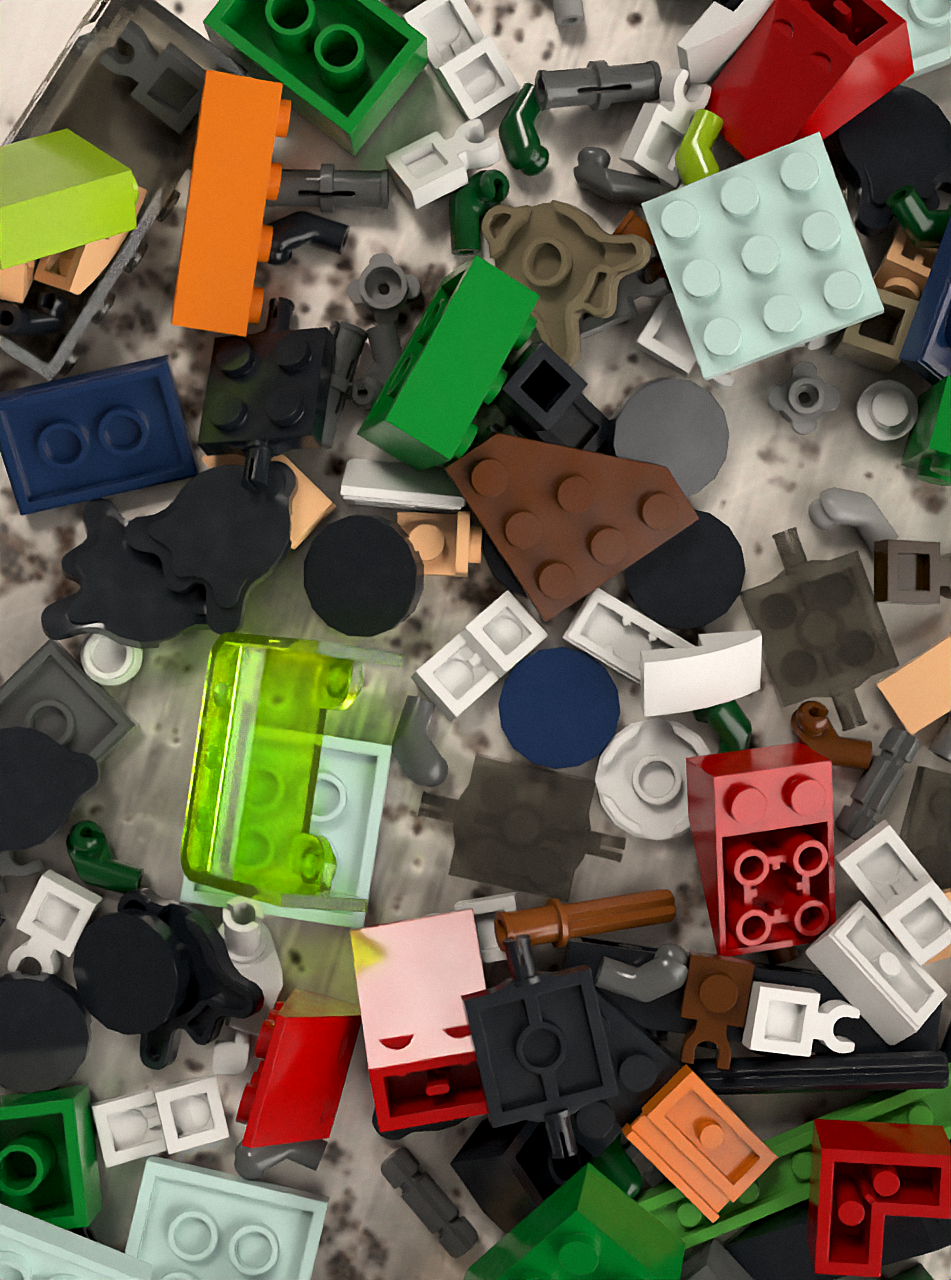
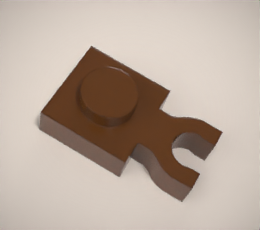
M689 950L687 965L689 972L683 986L679 1012L681 1017L695 1019L682 1040L680 1059L681 1062L694 1064L697 1045L704 1041H711L718 1046L715 1057L716 1067L729 1070L732 1053L726 1037L727 1025L744 1028L754 963L752 960Z

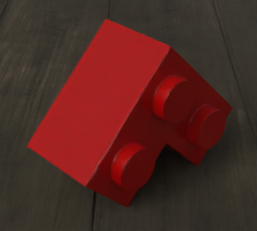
M814 1119L807 1243L814 1273L881 1278L885 1215L951 1219V1144L943 1126Z

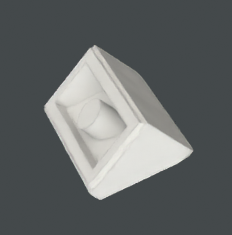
M356 458L350 459L347 462L340 492L347 505L441 514H458V511L465 510V500L443 467L433 466L418 472L407 464Z
M861 900L844 913L806 951L809 959L850 1004L860 1010V1015L889 1045H895L916 1033L948 995L926 970L918 965L911 954Z

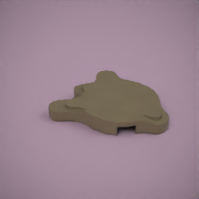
M556 200L535 206L511 207L499 204L488 210L482 222V233L489 244L490 258L495 259V267L540 295L531 312V315L537 318L535 329L539 334L540 340L544 341L570 367L574 366L581 356L579 330L581 315L589 313L601 319L611 317L617 306V291L620 280L624 276L644 268L651 256L650 244L645 238L635 234H608L598 225L593 217L581 209Z

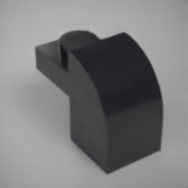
M544 341L531 343L507 371L506 381L493 400L494 403L520 432H528L537 441L596 452L608 438L610 420L581 393L588 383Z

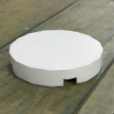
M652 718L630 723L614 734L613 738L598 756L594 781L599 803L614 824L634 837L661 840L682 836L691 829L688 818L686 758L710 755L712 753L698 734L679 722Z

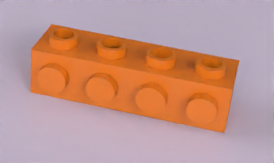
M206 70L204 73L170 320L171 325L246 337L248 323L259 324L264 288L254 286L257 261L268 263L273 235V226L263 224L266 199L277 201L282 174V164L272 162L275 137L286 138L291 113V100L281 99L282 83L213 70Z

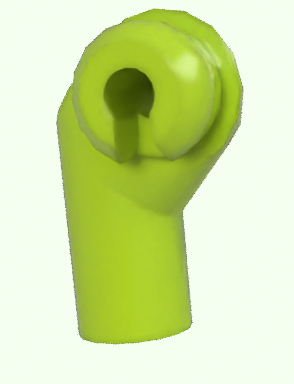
M705 109L696 110L675 155V166L684 186L721 172L711 149L724 121L715 113Z

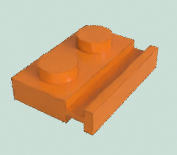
M687 1064L641 1108L643 1112L631 1124L627 1122L621 1129L625 1137L712 1223L720 1217L717 1213L730 1200L734 1203L778 1158Z

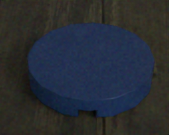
M566 647L539 650L521 660L505 679L498 702L501 728L511 746L531 763L552 769L577 767L598 756L613 738L620 716L618 689L606 668L587 653Z

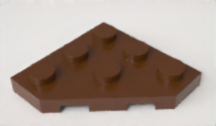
M493 431L469 447L460 459L454 457L442 466L545 622L699 519L668 467L659 464L636 461Z

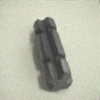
M892 727L887 731L879 745V748L882 749L879 756L873 755L869 769L864 771L850 795L853 799L850 806L844 805L835 821V827L855 841L874 827L876 821L872 818L875 813L881 814L905 774V771L901 768L904 763L910 764L920 748V741L901 728Z
M405 1147L397 1149L382 1163L380 1168L381 1174L394 1189L400 1187L403 1190L401 1192L402 1199L432 1234L437 1232L440 1234L439 1243L449 1255L455 1259L463 1256L478 1241L476 1229L465 1216L459 1218L456 1215L458 1208L428 1172L421 1173L418 1170L420 1163Z

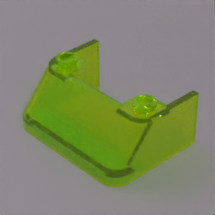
M226 632L218 637L211 649L208 660L180 850L182 870L188 880L278 907L367 912L368 899L331 890L332 880L337 868L335 854L329 841L324 836L310 833L309 830L327 709L343 711L354 702L363 686V663L402 668V654L318 640Z

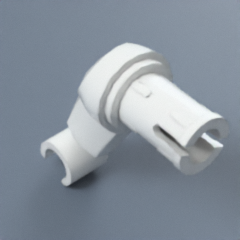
M246 895L236 896L227 902L228 910L223 909V923L217 930L224 939L229 957L235 968L241 975L255 982L262 989L264 1005L260 1012L245 1019L226 1017L225 1025L236 1029L235 1041H215L212 1070L216 1075L237 1076L246 1069L249 1061L252 1035L259 1036L264 1019H268L270 1010H274L284 984L282 968L275 950L272 934L267 926L262 923L264 918L263 907L258 900Z

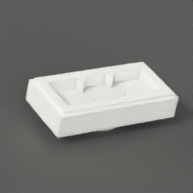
M598 587L588 594L562 637L566 642L641 686L640 650L696 647Z

